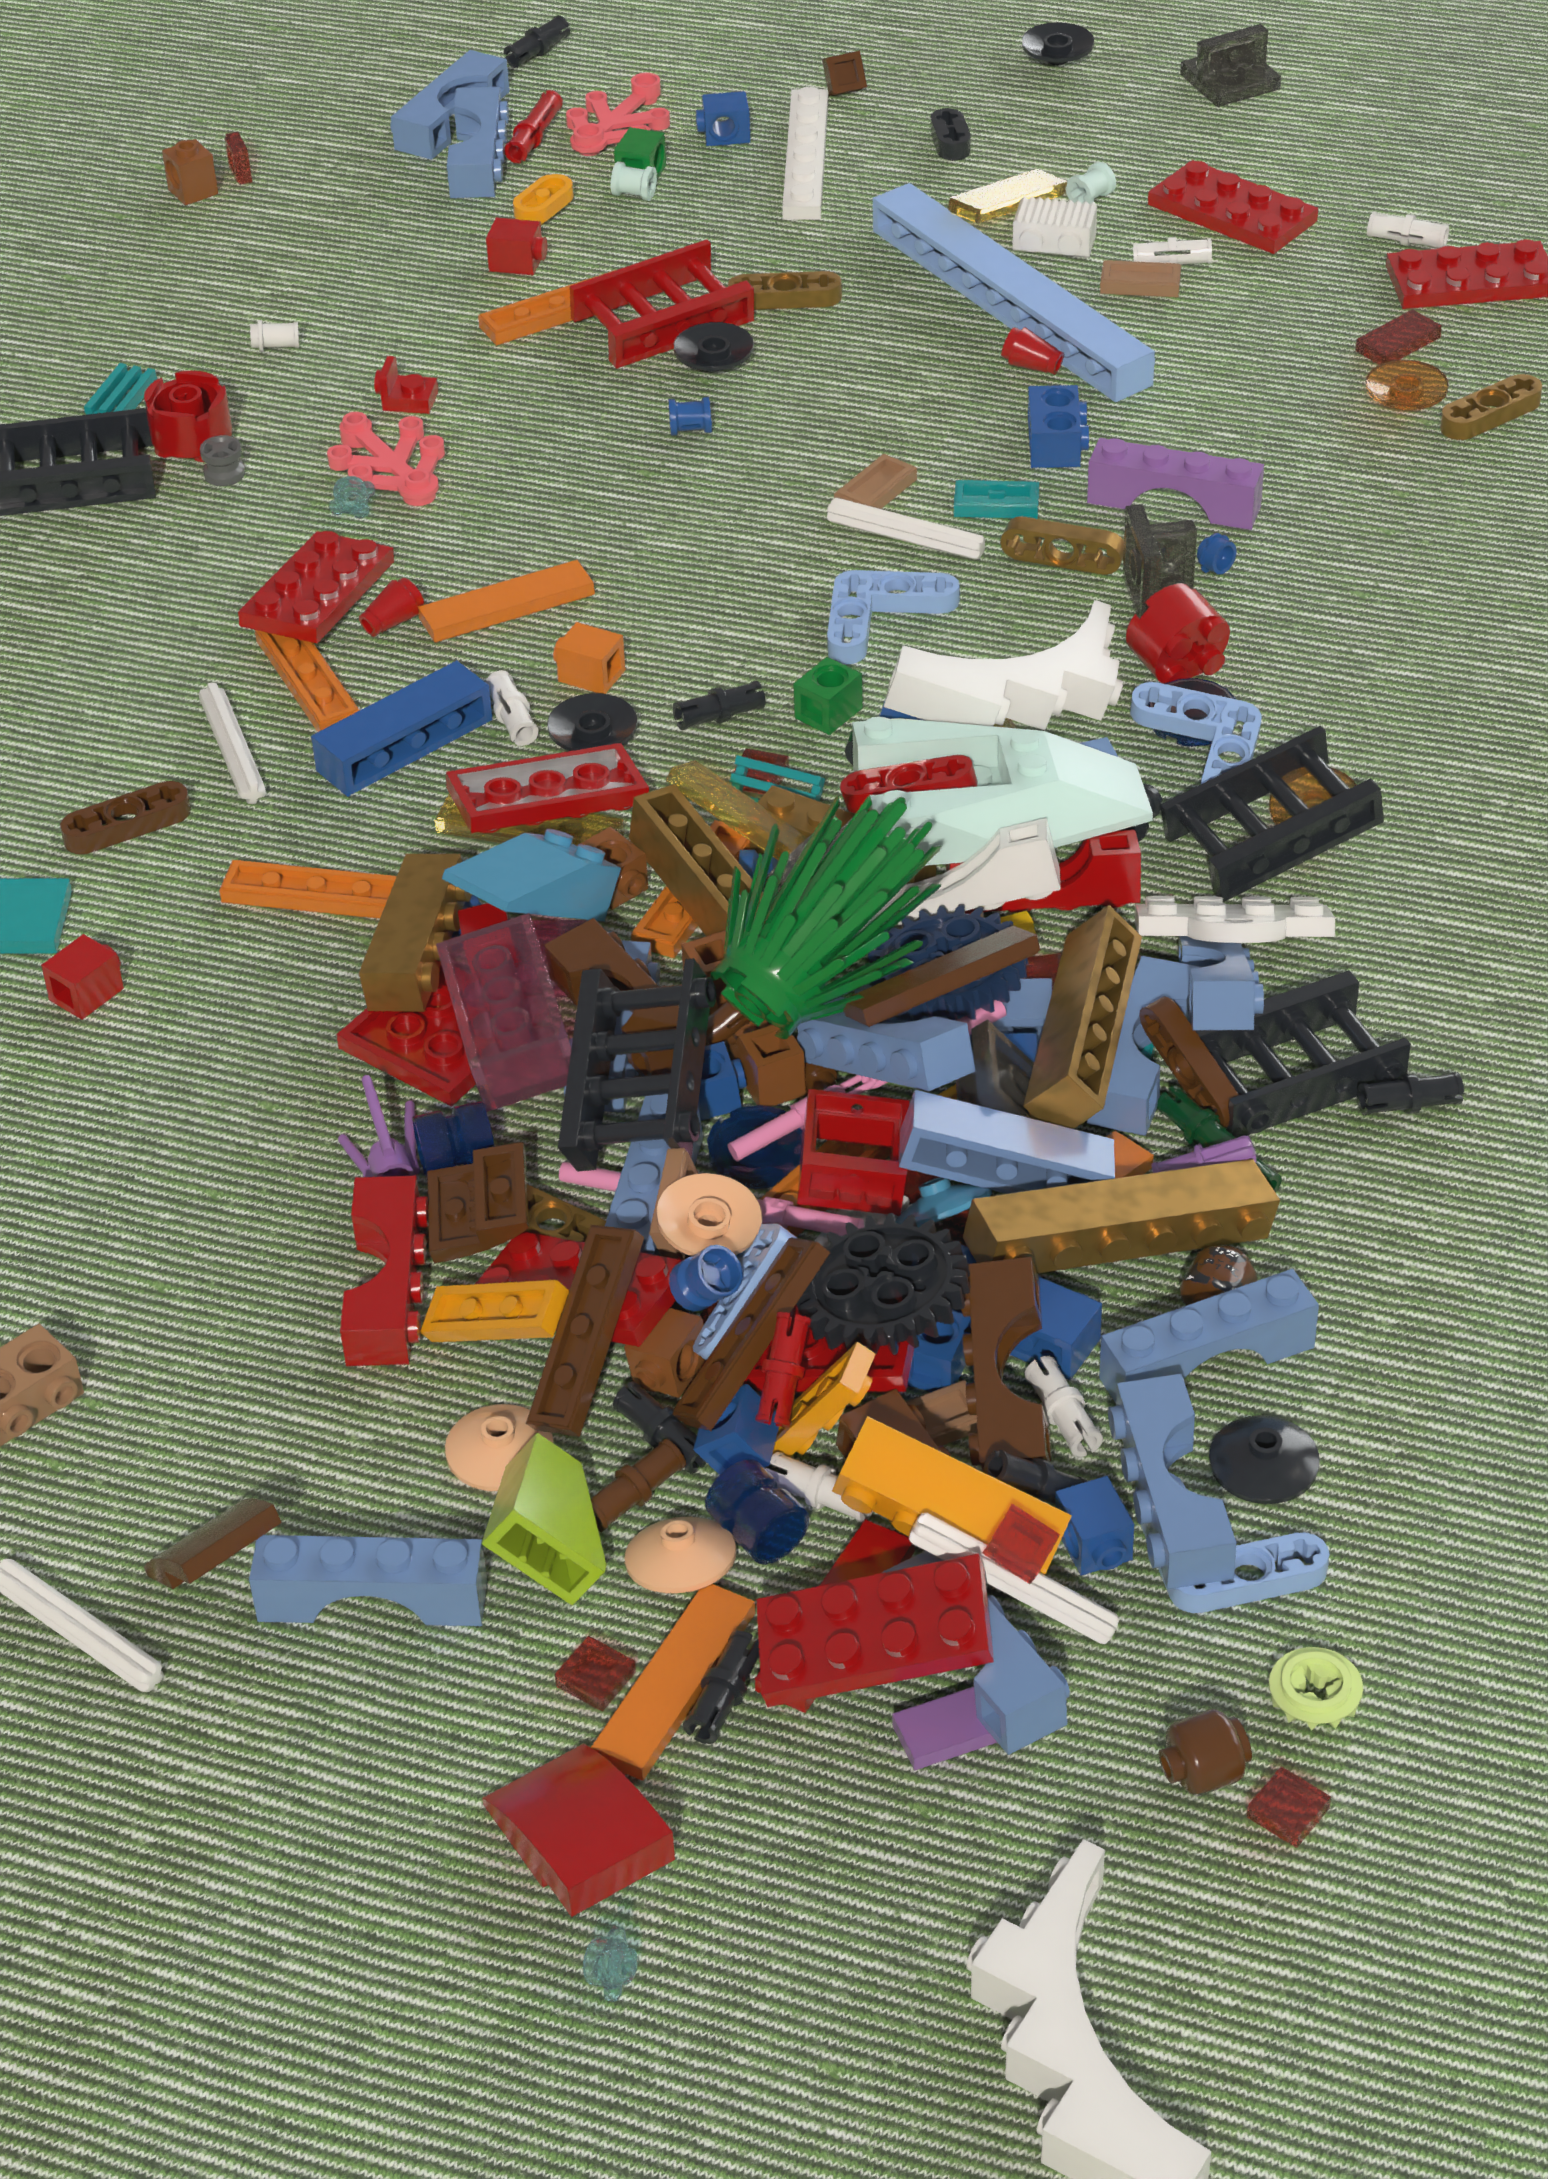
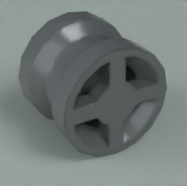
M228 435L211 437L201 444L200 455L206 463L203 473L205 480L209 484L229 486L239 482L244 477V464L239 459L242 453L239 440Z

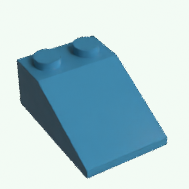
M546 829L545 835L523 833L445 869L442 879L505 912L585 920L594 918L596 921H605L621 867L604 860V851L583 844L576 846L572 844L573 836L558 830Z

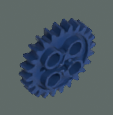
M959 905L954 913L947 914L944 906H939L937 915L930 916L927 912L921 910L919 911L920 920L914 922L905 917L901 920L902 929L893 927L888 931L889 939L877 947L876 950L868 953L870 964L914 940L923 941V945L920 948L884 967L904 958L913 961V963L869 983V985L872 987L1011 927L1013 922L1010 920L1001 923L1000 913L997 912L984 918L982 907H978L971 914H965L964 905ZM1026 958L934 998L895 1017H899L909 1011L911 1022L920 1020L924 1015L929 1016V1018L947 1016L948 1019L957 1021L958 1015L964 1013L971 1020H975L976 1010L979 1008L992 1013L995 1011L994 1000L1008 1003L1010 1001L1009 991H1020V979L1027 977L1026 965L1028 964V959Z

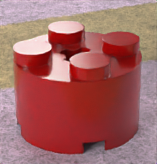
M195 370L176 372V379L163 383L162 377L155 380L146 389L144 401L151 441L156 455L162 458H194L198 462H204L200 455V446L205 440L219 435L232 436L233 430L225 386L219 384L218 377Z
M1173 584L1159 590L1145 602L1149 608L1142 617L1139 618L1135 614L1131 619L1126 632L1127 646L1162 684L1188 680L1202 673L1212 675L1220 670L1225 663L1223 652L1230 637L1229 624L1195 588L1191 589L1187 584Z

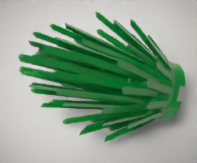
M869 795L821 861L842 826V821L834 816L840 806L839 796H837L822 821L816 827L778 892V886L789 860V853L787 851L782 852L773 875L769 876L761 900V893L780 832L777 824L774 823L763 856L761 853L759 854L749 893L744 889L741 895L739 894L741 872L734 866L731 895L728 904L724 955L710 976L713 981L720 977L727 986L721 994L735 1009L759 1027L766 1020L780 1028L775 1034L776 1037L787 1039L801 1023L844 1012L843 1008H845L848 1002L864 998V996L857 994L828 1004L825 1003L913 963V961L904 958L884 967L920 948L923 945V941L914 940L870 964L867 963L827 984L834 976L885 943L890 937L888 931L935 893L942 885H930L906 905L920 892L918 886L910 887L857 934L942 847L932 846L925 854L922 849L915 850L917 845L931 830V822L923 824L921 828L914 829L907 838H904L906 832L903 827H896L889 836L887 835L907 809L904 797H899L894 802L889 803L879 814L875 809L869 810L872 805L871 796Z

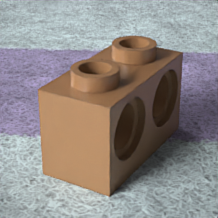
M40 1323L0 1347V1446L22 1435L33 1425L55 1411L66 1407L74 1399L84 1394L76 1357Z

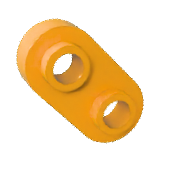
M549 174L540 177L514 198V218L540 221L541 225L544 224V222L573 200L572 180L562 174Z

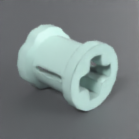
M617 161L611 175L610 188L612 195L621 196L622 193L638 195L643 200L651 201L657 184L656 168L647 166L646 169L626 167L624 162Z
M1095 162L1089 166L1087 173L1074 175L1068 179L1066 193L1069 200L1071 199L1074 203L1079 200L1081 203L1087 201L1091 204L1096 197L1100 195L1107 196L1115 190L1116 178L1112 169L1107 164Z

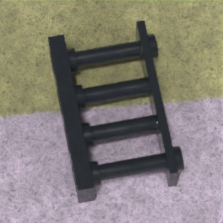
M146 408L0 424V516L156 498L150 454L139 455V448L153 446ZM122 450L121 458L98 460L97 453ZM81 455V462L56 465L57 457ZM40 460V467L15 470V462Z
M1320 725L1160 804L1164 834L1169 842L1188 833L1194 837L1211 857L1208 861L1212 891L1217 897H1222L1223 902L1383 823L1381 788L1371 778L1352 788H1349L1327 765L1329 760L1326 730ZM1309 773L1332 796V798L1312 808H1309L1288 785ZM1269 793L1291 816V818L1271 828H1268L1248 806L1249 803ZM1229 813L1251 836V838L1231 848H1228L1207 825Z
M695 958L685 959L682 985L620 991L612 984L601 968L582 970L558 1141V1149L577 1172L596 1170L599 1150L603 1149L604 1144L664 1139L671 1149L685 1148L692 1159L693 1143L699 1139L700 1122L697 1110L709 1010L716 1002L714 982L711 977H707ZM679 1005L676 1029L614 1035L616 1019L621 1015L622 1011ZM674 1049L671 1073L609 1079L610 1064L616 1055ZM668 1094L665 1118L602 1124L605 1105L609 1104L610 1099Z
M1350 970L1264 999L1263 1014H1254V1030H1195L1239 1094L1229 1099L1228 1106L1230 1120L1227 1130L1234 1137L1238 1138L1244 1135L1256 1134L1267 1128L1357 1097V1093H1364L1358 1091V1085L1361 1083L1371 1084L1400 1080L1402 1075L1407 1074L1411 1043L1405 1037L1380 1046L1356 1017L1359 981ZM1338 1025L1360 1053L1337 1061L1314 1032ZM1295 1040L1317 1068L1293 1076L1271 1047ZM1251 1055L1273 1084L1249 1092L1227 1062Z

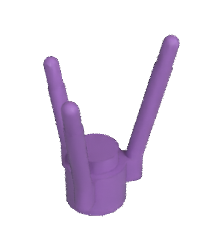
M364 1075L362 1077V1084L379 1141L372 1145L368 1162L345 1134L339 1135L338 1142L362 1172L363 1177L414 1176L419 1174L420 1167L416 1159V1115L414 1102L409 1100L405 1103L404 1146L397 1140L390 1138L372 1079L369 1075Z

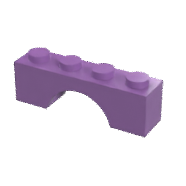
M1099 438L1089 459L1087 503L1128 510L1132 502L1140 494L1151 489L1170 488L1181 491L1195 499L1206 512L1210 523L1252 530L1261 508L1264 464L1249 462L1242 458L1230 459L1207 455L1203 452L1167 449L1161 445L1148 446L1129 443L1117 438Z

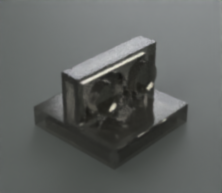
M1262 24L1197 41V57L1181 61L1180 75L1216 107L1277 91L1281 88V76L1266 64L1268 29Z
M1143 504L1125 507L1123 579L1135 613L1139 618L1149 608L1145 602L1159 590L1178 583L1187 584L1191 589H1194L1197 528L1193 520L1150 524Z
M987 1019L971 1029L975 1072L956 1080L957 1100L1031 1118L1028 1110L1023 1105L1034 1062Z

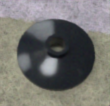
M1065 22L1037 25L1025 32L1022 37V48L1028 55L1052 65H1063L1069 61L1083 58L1094 47V37L1090 31L1079 25Z
M708 322L694 325L682 331L674 341L676 358L688 367L704 371H720L736 367L744 363L754 350L753 338L749 332L737 325L724 322Z
M601 693L582 694L561 702L552 710L547 722L550 738L559 747L568 751L617 743L624 745L634 736L638 725L636 712L628 702L619 697Z
M1248 1416L1227 1424L1216 1434L1209 1450V1465L1216 1481L1230 1494L1253 1503L1276 1504L1295 1499L1312 1486L1319 1471V1452L1315 1442L1308 1433L1290 1421L1273 1416Z

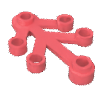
M648 72L633 76L631 79L632 94L612 111L608 107L607 94L605 92L591 91L585 96L586 109L577 107L571 108L566 112L567 127L573 130V135L570 138L571 148L581 155L593 156L603 150L606 145L619 143L628 130L612 131L614 129L626 127L645 130L667 129L670 126V114L665 108H653L646 112L631 114L640 105H651L657 102L661 94L660 77ZM588 112L595 113L598 124L588 122Z
M350 412L344 415L343 421L339 425L343 445L330 447L327 451L329 467L332 470L344 471L348 469L349 486L352 489L398 491L403 497L404 502L411 506H424L435 499L436 492L439 489V482L433 471L438 460L442 459L445 455L442 437L437 435L424 437L422 419L408 416L402 418L398 423L400 438L393 451L373 433L372 422L364 413ZM417 441H419L421 459L416 469H412L408 462ZM364 447L373 456L352 455L351 448ZM373 471L392 473L395 476L373 475Z

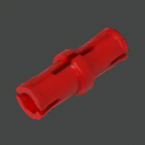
M777 1312L769 1359H764L761 1372L766 1373L755 1421L771 1425L774 1406L778 1403L774 1423H776L777 1427L788 1428L791 1424L790 1417L797 1381L804 1379L805 1368L801 1366L811 1319L796 1314L792 1335L789 1336L792 1323L791 1314L788 1312Z

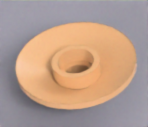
M701 1173L678 1179L665 1189L658 1201L656 1220L663 1237L674 1248L689 1256H694L710 1245L724 1246L735 1255H738L753 1244L762 1224V1211L753 1193L740 1182L723 1175Z
M511 1404L489 1405L468 1413L452 1427L445 1443L446 1461L451 1472L466 1485L484 1491H498L506 1465L538 1432L554 1443L553 1435L550 1432L534 1430L526 1424L530 1409Z
M676 1517L654 1523L640 1531L628 1544L624 1559L627 1573L638 1585L655 1592L676 1594L699 1590L717 1582L733 1566L737 1550L731 1532L718 1522L701 1517Z

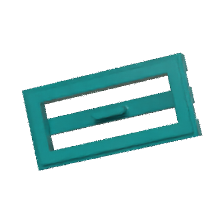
M119 363L85 404V415L111 412L114 408V411L135 409L143 400L148 386L157 380L156 370L148 368L143 374L140 366L134 365L128 371L127 364Z
M956 480L954 517L1015 518L1023 516L1038 519L1039 482Z
M736 755L734 764L737 767L735 773L731 774L729 782H732L730 791L726 792L725 800L753 807L760 799L742 795L743 786L767 792L773 785L820 801L825 778ZM748 768L811 784V793L746 777Z

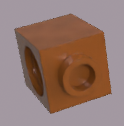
M196 139L182 140L176 143L175 146L162 150L168 190L185 206L218 194L213 155Z
M611 826L580 843L604 851V860L621 867L609 906L610 909H615L649 889L646 853Z
M669 1308L640 1347L625 1345L624 1349L632 1380L641 1385L645 1390L657 1391L680 1398L706 1362L704 1358L693 1351L694 1342L704 1326L702 1317Z

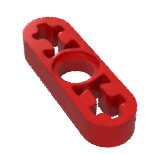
M953 755L855 771L841 781L840 790L846 809L856 814L869 795L884 794L892 790L916 792L977 787L978 781L972 760L964 755Z

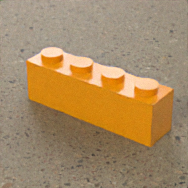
M868 1416L832 1489V1492L840 1495L842 1502L851 1509L865 1514L873 1511L892 1520L893 1527L907 1536L910 1535V1531L917 1518L922 1513H928L1043 1575L1046 1574L1072 1515Z

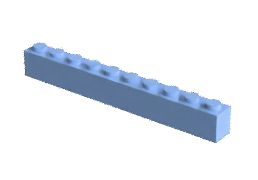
M907 183L873 198V232L1009 328L1016 327L1022 330L1026 327L1059 351L1064 352L1062 365L1115 403L1153 386L1154 350L914 185Z

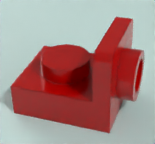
M387 356L382 369L377 370L375 373L374 389L376 394L381 395L382 411L430 414L439 392L437 378L422 377L418 374L398 375L396 356Z

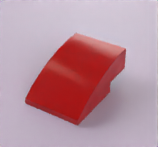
M584 1743L482 1798L484 1807L541 1887L544 1888L549 1885L571 1917L675 1860L673 1831L642 1793L618 1768Z

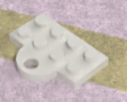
M1147 896L1146 904H1135V926L1141 936H1188L1196 940L1223 943L1272 942L1285 939L1286 937H1335V916L1328 906L1320 904L1319 898L1291 897L1290 905H1275L1271 903V898L1262 896L1242 897V904L1223 903V898L1217 896L1194 897V904L1174 903L1175 898L1171 896Z

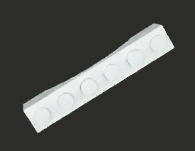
M1047 818L999 828L987 844L964 863L941 875L916 883L906 884L857 934L912 886H918L920 892L906 905L930 885L942 884L935 893L906 916V918L914 922L920 920L919 911L924 910L930 916L937 915L939 906H944L947 914L954 913L959 905H964L965 911L982 907L983 910H992L1008 901L1021 898L1038 900L1047 897L1053 891L1061 890L1060 867ZM788 875L782 877L780 884L778 886V892L783 886ZM900 921L894 928L902 929V922Z

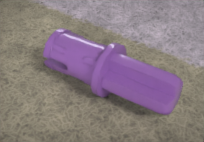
M1244 1135L1206 1148H1202L1200 1144L1196 1145L1193 1152L1162 1162L1152 1163V1171L1157 1173L1253 1159L1256 1163V1152L1249 1136Z

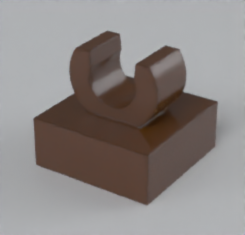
M860 50L822 59L829 96L867 87Z

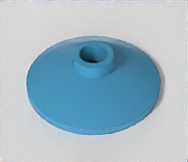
M938 1177L921 1184L918 1187L921 1197L904 1209L895 1220L896 1223L902 1224L912 1214L915 1215L918 1227L930 1219L935 1223L969 1209L972 1199L989 1197L993 1191L989 1188L965 1183L951 1185L949 1179Z

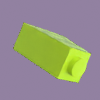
M537 1432L506 1465L481 1544L571 1606L603 1575L607 1564L582 1463Z

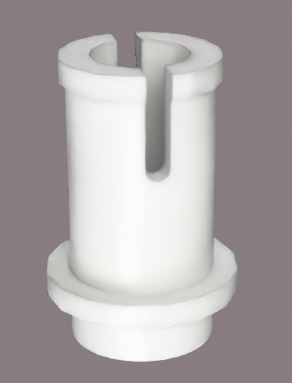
M258 320V324H250L251 348H259V352H263V348H299L298 322L262 324V320Z

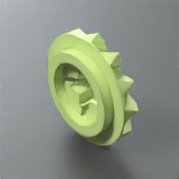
M1305 1647L1285 1654L1275 1663L1269 1678L1268 1688H1270L1273 1707L1281 1708L1285 1712L1288 1723L1296 1719L1307 1722L1311 1731L1318 1724L1329 1723L1336 1729L1344 1717H1354L1363 1694L1362 1678L1353 1663L1343 1655L1326 1648ZM1306 1677L1309 1683H1313L1317 1689L1326 1688L1325 1700L1318 1699L1313 1692L1305 1693Z

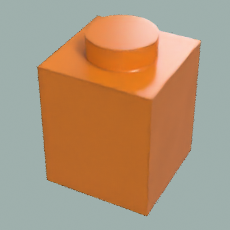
M576 622L564 637L558 639L554 647L553 658L557 662L558 682L595 693L606 694L625 671L623 635Z

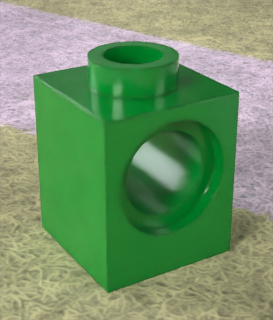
M629 127L614 149L615 163L617 161L624 162L626 167L646 169L647 166L655 167L658 179L666 167L665 132Z
M829 657L824 658L793 683L795 719L828 735H831L863 708L862 673Z

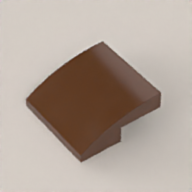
M523 1142L473 1150L472 1164L427 1171L429 1252L434 1264L486 1251L509 1241L529 1229L526 1154Z
M254 1498L241 1500L148 1561L144 1566V1570L148 1577L171 1589L176 1588L183 1582L191 1584L282 1522L274 1504Z

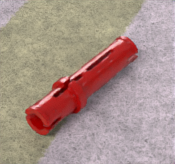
M547 90L546 93L543 92L526 119L520 121L515 126L513 137L504 148V153L511 162L519 164L522 160L525 161L529 152L540 145L543 139V132L549 126L556 113L562 108L563 100L558 92L554 90Z

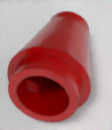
M1014 327L1006 337L1001 356L1008 360L1009 365L1056 375L1062 365L1064 352L1059 351L1028 328L1024 327L1021 330Z
M403 577L399 581L391 580L365 609L364 613L359 616V622L369 635L375 637L379 633H383L419 614L418 606L424 605V599L418 588L409 579Z

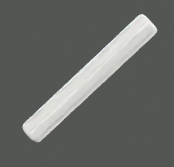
M833 498L827 508V519L832 523L973 560L980 559L985 550V537L964 530L841 498Z
M208 683L206 689L200 690L199 699L239 797L246 799L248 804H256L258 798L265 796V786L225 690L218 688L217 683Z
M922 1513L915 1521L909 1535V1541L912 1544L942 1560L979 1553L984 1565L987 1584L1100 1644H1106L1115 1633L1119 1622V1617L1116 1613L928 1513Z
M3 1559L1 1561L0 1593L139 1691L150 1692L156 1684L161 1682L164 1673L161 1671L162 1665L158 1660L14 1560Z

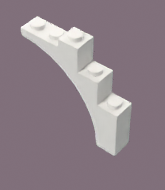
M1094 600L1087 620L1074 635L1055 647L1027 656L1007 659H967L938 655L902 646L890 679L884 707L926 721L982 726L998 724L1002 726L1005 718L1041 730H1046L1051 715L1059 716L1062 709L1101 721L1107 705L1116 706L1123 687V681L1117 679L1120 661L1109 658L1111 650L1108 647L1115 629L1114 624L1108 623L1111 605Z
M1083 1839L1070 1859L1064 1856L1059 1860L1049 1880V1892L1041 1904L1033 1901L1023 1915L1020 1926L1002 1918L989 1938L981 1936L977 1940L967 1961V1970L971 1971V1999L1012 2019L1001 2043V2050L1006 2052L1005 2079L1048 2101L1037 2125V2133L1042 2136V2164L1070 2179H1209L1211 2151L1169 2125L1131 2090L1104 2053L1085 2012L1076 1972V1954L1084 1921L1103 1885L1105 1849Z

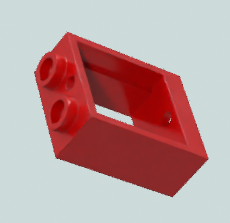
M808 1089L802 1133L797 1204L887 1215L893 1213L896 1216H900L907 1169L899 1167L900 1131L910 1105V1100ZM855 1104H859L863 1106V1108L860 1110H856L852 1108V1106ZM816 1138L891 1147L890 1160L815 1152Z

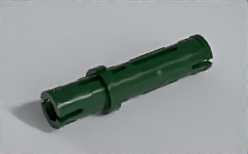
M1175 1085L1169 1088V1092L1175 1096L1174 1100L1165 1091L1158 1099L1157 1110L1183 1131L1184 1139L1192 1147L1200 1144L1202 1148H1206L1236 1138L1220 1124V1119H1218L1220 1117L1212 1109H1203L1180 1086ZM1256 1156L1257 1166L1276 1193L1282 1183L1281 1176Z

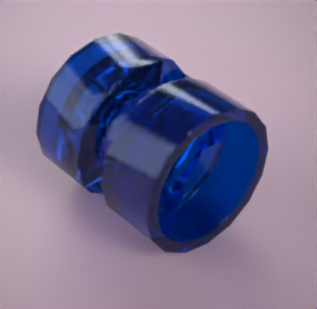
M482 1101L456 1106L453 1108L450 1116L444 1115L439 1110L412 1117L414 1136L426 1180H428L427 1171L454 1167L460 1164H472L473 1150L495 1147L488 1115Z
M747 1459L739 1461L727 1468L716 1478L705 1499L707 1512L724 1529L734 1535V1540L757 1564L767 1565L774 1563L788 1555L800 1543L809 1526V1513L786 1489L777 1488L776 1479L757 1460Z

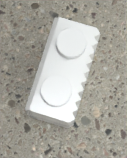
M1024 195L1020 200L1013 221V251L1090 258L1092 245L1096 237L1097 204L1094 201L1091 204L1087 201L1081 203L1079 200L1074 203L1071 199L1068 202L1064 199L1058 201L1056 198L1051 201L1048 197L1045 200L1041 197L1035 199L1033 196L1028 199Z

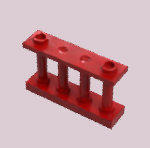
M706 239L571 285V319L577 322L595 316L608 330L609 361L618 369L674 349L676 337L682 331L694 325L708 322H724L740 326L754 321V288L747 280L725 287L711 272V243ZM698 280L709 293L691 299L680 286ZM664 292L675 305L657 311L646 298ZM630 304L641 317L622 323L611 310Z

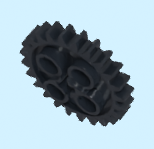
M893 1213L888 1214L884 1224H876L872 1216H867L865 1227L858 1229L854 1224L848 1222L845 1223L846 1235L841 1237L832 1232L826 1234L829 1246L823 1247L830 1254L796 1303L798 1313L811 1319L809 1327L811 1328L813 1339L819 1340L826 1337L829 1349L833 1350L845 1342L848 1351L858 1342L863 1346H867L875 1355L880 1346L887 1345L889 1351L895 1355L898 1353L900 1342L907 1341L912 1347L917 1348L919 1347L918 1335L925 1333L934 1338L938 1337L936 1323L953 1324L955 1321L952 1310L965 1308L963 1294L970 1293L968 1281L970 1273L966 1255H963L960 1241H952L950 1230L946 1228L936 1232L935 1223L931 1219L918 1227L915 1215L912 1214L902 1224L896 1223Z

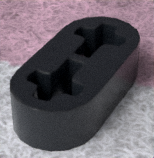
M942 108L934 111L931 114V137L937 154L941 158L950 161L962 160L970 155L971 133L962 112L952 108Z

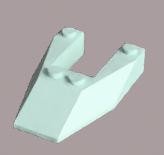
M872 717L866 721L852 722L854 772L953 755H964L972 760L978 781L977 787L916 792L892 790L884 794L870 795L872 800L870 810L875 809L879 814L889 803L894 802L897 798L904 797L906 799L907 809L887 833L888 836L896 827H903L906 832L904 838H907L914 829L921 828L927 822L932 823L931 830L917 845L915 850L922 849L925 854L932 846L942 847L925 866L963 863L984 847L999 828L1047 818L1054 848L1153 821V812L1135 763L1046 731L902 718L888 719L885 717Z

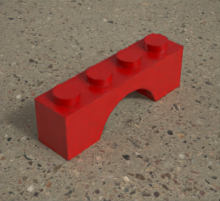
M1114 831L1085 839L1073 856L1059 864L1061 890L1053 891L1047 897L1038 900L1021 898L1008 901L996 909L983 910V913L991 911L1019 913L1043 908H1057L1068 911L1077 909L1079 906L1095 905L1106 907L1110 905L1112 908H1118L1130 903H1140L1141 850L1136 831ZM962 863L946 864V872ZM975 909L966 910L965 914H971Z
M416 1176L355 1177L351 1217L356 1248L358 1251L379 1258L385 1263V1266L368 1282L344 1291L340 1334L346 1366L409 1365L411 1343H419L421 1338L419 1311H414V1304L423 1303L424 1298L422 1272H417V1265H426L425 1234H420V1227H429L428 1196H419Z

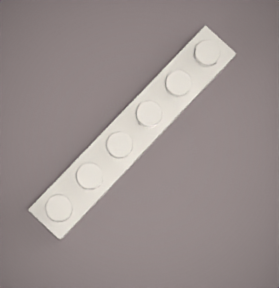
M803 87L800 90H791L782 205L783 220H821L828 89Z

